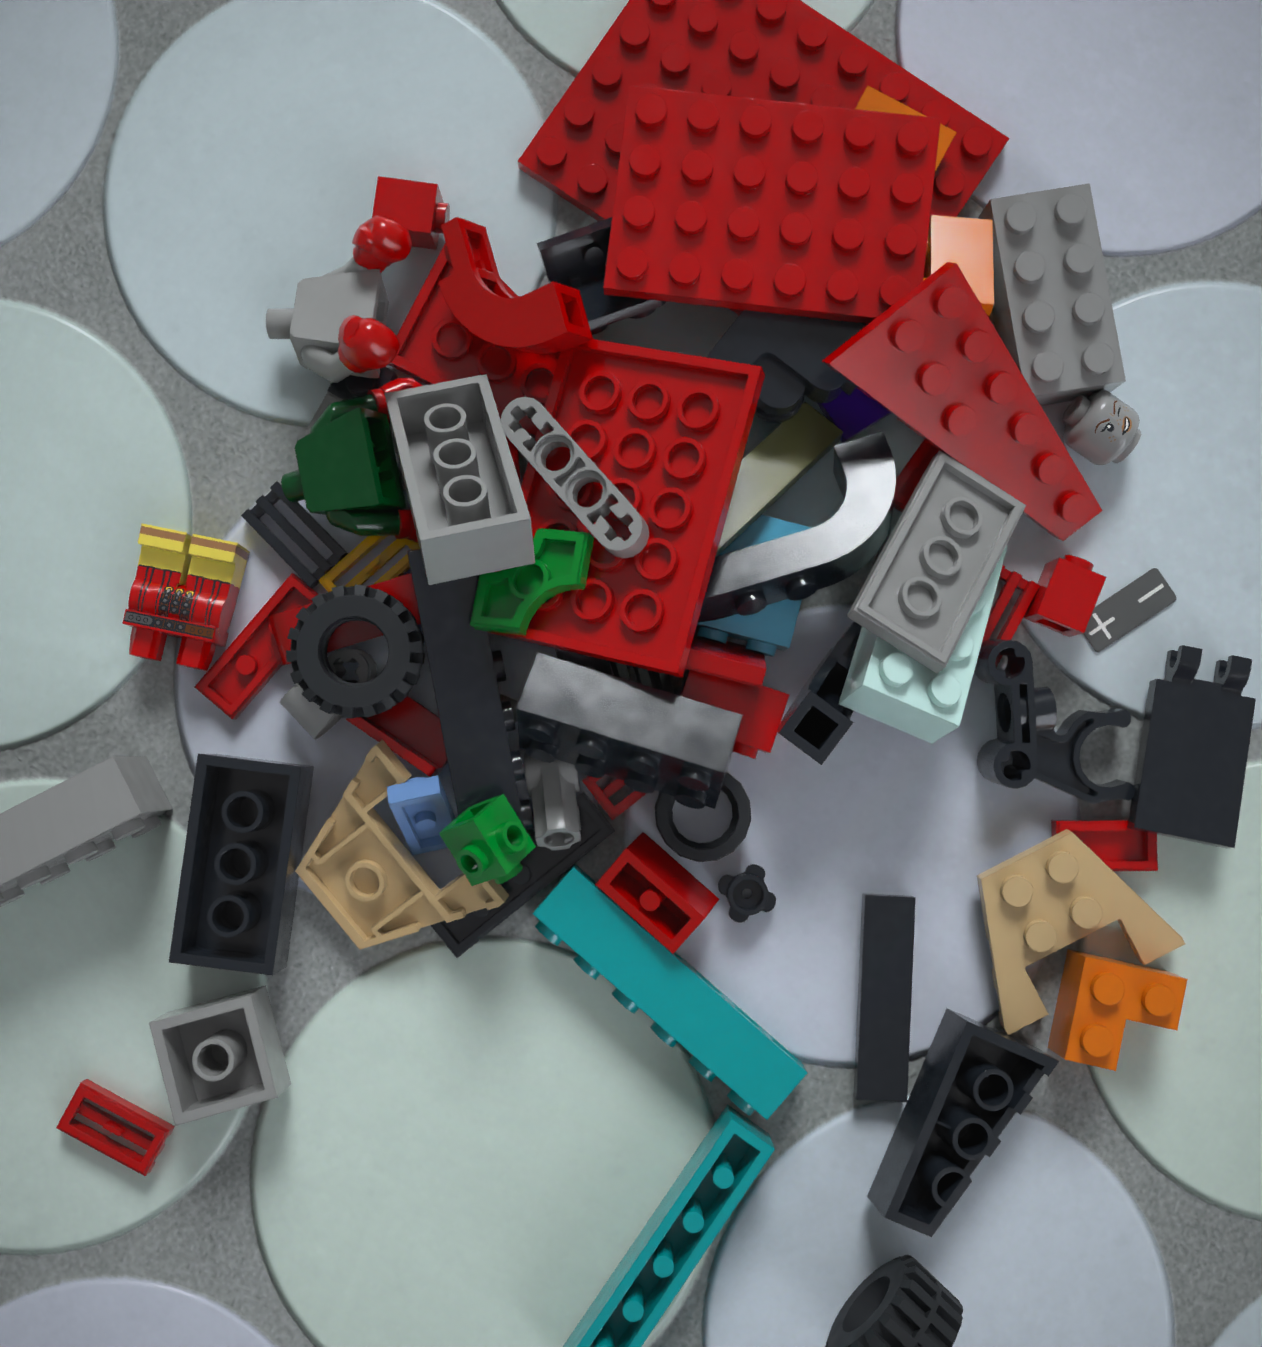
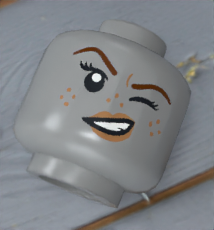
M1106 390L1096 391L1086 398L1083 395H1079L1069 404L1062 417V420L1066 422L1063 438L1067 446L1095 465H1106L1110 462L1119 463L1123 461L1134 450L1141 438V431L1138 429L1140 420L1137 412Z

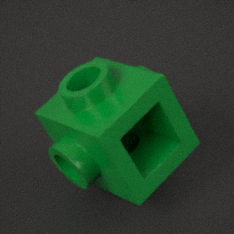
M504 794L468 807L439 832L455 858L459 869L465 874L471 886L492 879L496 884L508 881L523 869L520 862L536 847Z

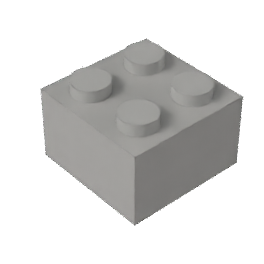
M266 985L170 1011L149 1023L175 1126L277 1098L291 1085Z

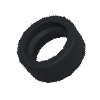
M728 772L726 773L721 790L727 795L731 803L732 819L725 833L712 842L697 843L686 839L679 833L673 822L674 796L659 792L654 807L656 827L665 844L680 857L696 862L717 861L734 852L746 838L751 822L750 800L742 784Z

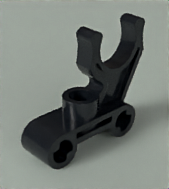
M989 639L981 644L974 673L985 683L994 684L997 738L989 740L978 752L977 766L982 776L993 783L1015 789L1025 787L1033 779H1036L1092 804L1114 799L1131 800L1135 794L1133 784L1118 779L1101 785L1095 784L1084 774L1079 760L1081 746L1091 732L1096 728L1107 725L1122 728L1128 727L1131 722L1129 711L1119 708H1110L1103 711L1077 710L1062 722L1057 732H1055L1057 708L1054 694L1048 687L1034 688L1033 661L1027 647L1018 641ZM999 653L1007 657L1005 670L996 669L995 662ZM1011 753L1013 762L1011 765H1006L1004 767L1003 774L1001 769V763L1008 761L1010 759Z

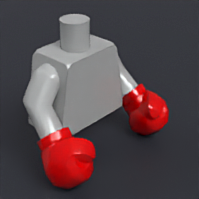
M374 216L359 226L352 240V244L355 245L353 257L344 266L320 277L302 279L297 284L294 308L268 309L266 313L268 337L270 339H290L300 365L332 383H338L349 375L379 378L380 368L386 367L394 360L400 347L399 339L386 326L389 301L381 273L392 263L407 258L412 248V239L406 228L384 216Z

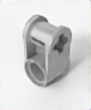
M340 649L328 656L331 669L341 679H343L342 677L346 673V669L342 664L344 662H358L359 666L355 670L359 678L358 681L346 680L347 682L364 683L377 676L376 662L370 654L363 650ZM295 684L284 695L280 704L316 740L331 729L342 717L341 715L328 714L320 710L319 705L315 702H309L302 695L304 691L300 685Z

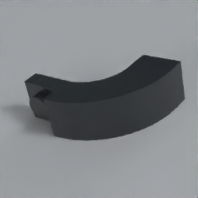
M854 621L810 676L777 729L781 736L820 765L824 763L854 723L850 720L854 710L839 705L862 628L861 625Z

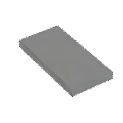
M939 450L929 462L847 617L933 672L939 673L946 667L1026 505Z

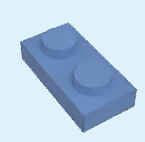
M439 776L428 778L415 777L408 779L405 783L387 786L388 804L412 855L448 848L439 832L456 817Z

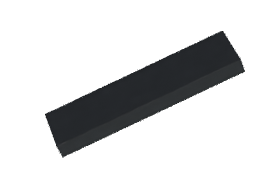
M585 792L577 796L581 824V841L574 843L568 849L552 851L547 847L537 846L534 831L529 836L536 847L520 862L523 869L513 878L500 884L509 895L502 905L487 910V908L466 914L464 918L448 923L442 921L431 925L456 958L460 957L615 832V829Z
M862 893L854 1097L856 1100L907 1102L916 900L914 896Z

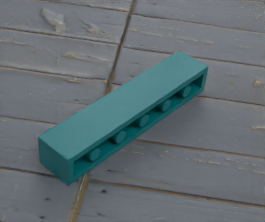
M574 864L534 910L533 915L539 919V922L535 925L536 929L554 945L558 946L564 941L577 953V956L573 959L574 962L591 978L596 980L602 975L613 984L616 989L612 992V995L627 1010L635 1014L640 1008L655 1022L650 1026L651 1030L667 1045L673 1048L677 1043H680L693 1055L689 1063L710 1082L716 1076L731 1088L727 1096L744 1113L751 1116L756 1110L768 1120L808 1073L802 1062L677 952L672 954L595 885L597 882L578 865Z
M727 1104L563 1347H642L774 1152L775 1147L768 1132Z

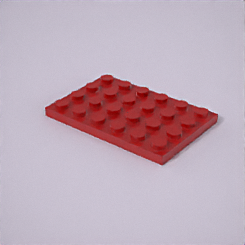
M629 85L603 286L604 295L869 324L923 282L941 118Z
M592 339L577 347L561 351L544 408L644 518L649 528V538L643 550L635 556L629 558L615 557L601 545L528 461L521 488L531 517L533 538L538 528L590 533L594 538L585 589L565 591L547 600L532 617L526 636L490 631L488 633L683 678L764 382L765 373L762 366ZM539 429L535 437L536 442L544 436ZM567 447L553 449L547 455L546 468L551 471L564 468L571 457L570 449ZM591 482L582 486L577 495L579 506L591 507L598 503L603 494L602 485L597 482ZM612 511L604 517L615 530L616 537L622 538L623 541L630 538L632 533L629 531V525H624Z

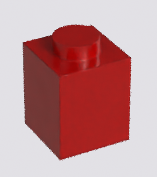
M378 176L372 218L374 216H384L402 225L410 233L412 247L437 250L439 233L443 234L441 225L450 219V205L443 202L438 184Z
M1065 555L1064 559L1059 557L1046 563L1037 583L1040 587L1027 609L1024 619L1068 637L1083 634L1106 576L1092 571L1094 565L1091 562L1072 555Z

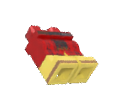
M141 523L138 544L142 545L136 577L129 594L128 609L125 610L122 624L132 627L129 655L161 662L167 636L181 638L176 664L207 671L214 656L216 646L226 647L229 634L227 630L233 617L250 551L236 542L197 534L191 536L187 532Z

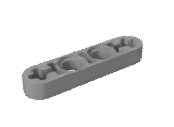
M530 397L516 398L511 401L503 410L500 419L507 438L608 552L620 558H629L640 553L647 544L649 528L639 512L540 402ZM526 415L532 419V422L544 434L537 442L519 423ZM557 447L569 448L571 457L564 468L557 471H551L546 468L547 455ZM591 482L600 483L603 487V494L598 503L591 507L579 506L577 495L582 486ZM611 511L624 525H629L628 528L632 535L626 541L616 537V531L604 519Z

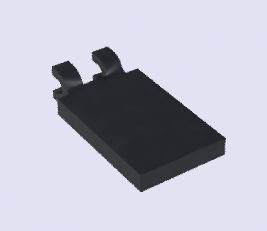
M1182 645L1179 646L1178 651L1170 650L1167 652L1165 680L1154 679L1149 682L1134 780L1135 794L1131 800L1127 828L1226 849L1235 848L1256 702L1255 698L1241 696L1250 676L1252 659L1232 655L1228 657V661H1216L1214 683L1194 679L1200 666L1203 649Z

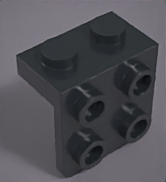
M612 217L537 243L548 282L554 281L580 291L592 335L604 331L609 324L626 318L639 319L649 316L656 308L663 306L667 302L604 295L605 263Z

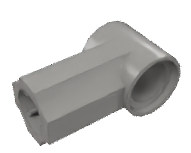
M524 753L525 776L529 798H532L537 846L547 847L552 851L568 849L574 843L581 841V824L576 792L580 791L578 770H576L573 764L557 759L551 763L542 762Z

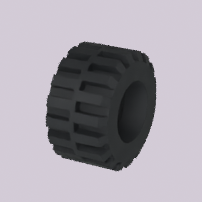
M355 584V586L350 587L344 585L333 587L332 591L326 594L320 593L312 598L313 603L308 608L302 607L296 615V618L299 620L295 628H290L287 639H291L290 650H286V660L292 664L293 672L290 675L294 684L300 685L304 691L302 695L309 702H315L320 706V710L328 714L334 713L341 715L342 718L353 719L383 713L392 709V707L402 702L409 695V692L417 684L421 676L420 671L422 664H424L425 653L423 652L424 638L422 631L419 630L416 623L417 620L411 611L403 603L379 589ZM357 620L369 622L376 626L385 636L388 644L387 663L382 672L370 681L364 683L347 682L338 677L330 667L327 657L329 640L334 631L346 622Z
M911 1255L899 1256L876 1269L851 1294L834 1320L825 1347H952L962 1324L963 1306Z

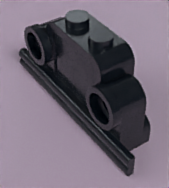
M743 310L709 352L707 358L762 366L765 378L755 414L765 421L781 423L793 418L799 412L805 395L814 402L829 403L835 400L842 391L850 396L856 390L857 386L840 373L832 370L822 360L868 324Z

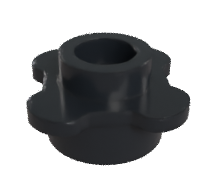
M750 864L746 867L745 872L735 876L724 875L718 882L719 892L726 895L730 905L728 914L735 922H745L749 915L757 914L760 911L769 912L776 904L775 895L768 891L764 882L765 871L759 865ZM746 888L752 892L749 898L742 896V891Z

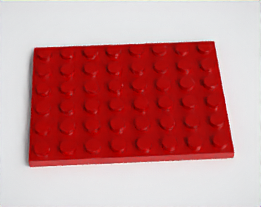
M629 0L518 160V166L520 170L599 222L611 218L613 215L629 85L850 109L856 108L867 86H870L927 117L941 118L942 125L956 131L952 142L935 171L930 217L931 215L957 217L1010 138L801 0ZM730 309L738 315H740V313L743 311L739 309Z

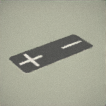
M1152 568L1094 607L1083 634L1093 649L1099 652L1175 602L1176 595L1157 568Z

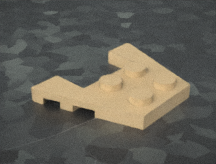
M383 740L370 749L365 757V762L347 786L342 799L331 817L326 820L295 870L359 950L416 933L421 928L442 921L448 923L464 918L466 914L484 908L490 910L499 907L509 896L500 884H496L493 879L471 886L464 873L460 874L442 889L438 888L380 817L374 806L388 796L387 786L405 783L412 776Z
M1068 829L977 875L986 938L989 941L992 958L993 983L997 990L1000 1009L998 1011L999 1021L1007 1035L1049 1015L1025 968L1117 920L1136 958L1143 965L1185 945L1183 938Z

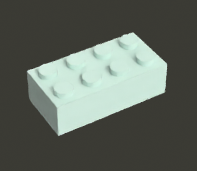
M1007 545L946 667L939 673L933 672L862 627L839 705L931 744L958 728L963 716Z

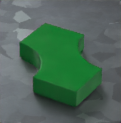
M538 528L533 538L534 564L479 575L470 626L476 630L526 636L532 617L547 600L565 591L585 589L594 538L590 533Z

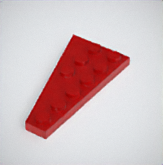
M445 242L396 335L399 339L400 347L396 357L388 365L427 385L487 374L500 419L505 407L516 398H534L544 407L560 352L536 354L492 344L474 335L464 327L447 305L438 281L454 274L453 268L449 265L445 256ZM501 279V282H502L503 286L505 287V289L508 291V293H509L513 298H514V297H519V296ZM526 415L519 423L535 439L538 428L532 422V419Z
M945 263L822 360L824 364L835 372L840 373L857 386V389L869 398L877 401L894 414L898 420L938 450H941L1025 504L1026 507L1023 514L1053 537L1061 541L1066 540L1103 511L957 263Z

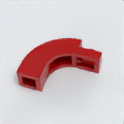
M455 217L441 225L446 242L444 248L445 256L449 265L453 268L454 274L438 281L450 310L471 333L492 344L536 354L566 351L593 339L579 290L552 281L532 292L513 298L501 282L486 227L460 217Z

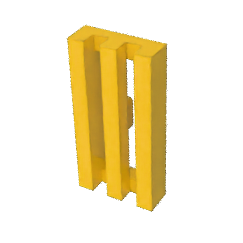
M367 536L318 580L328 592L332 591L333 587H337L335 582L387 536ZM396 539L345 586L363 585L406 545L411 550L420 548L419 543L408 539ZM408 554L400 559L375 583L384 582L405 574L410 569Z

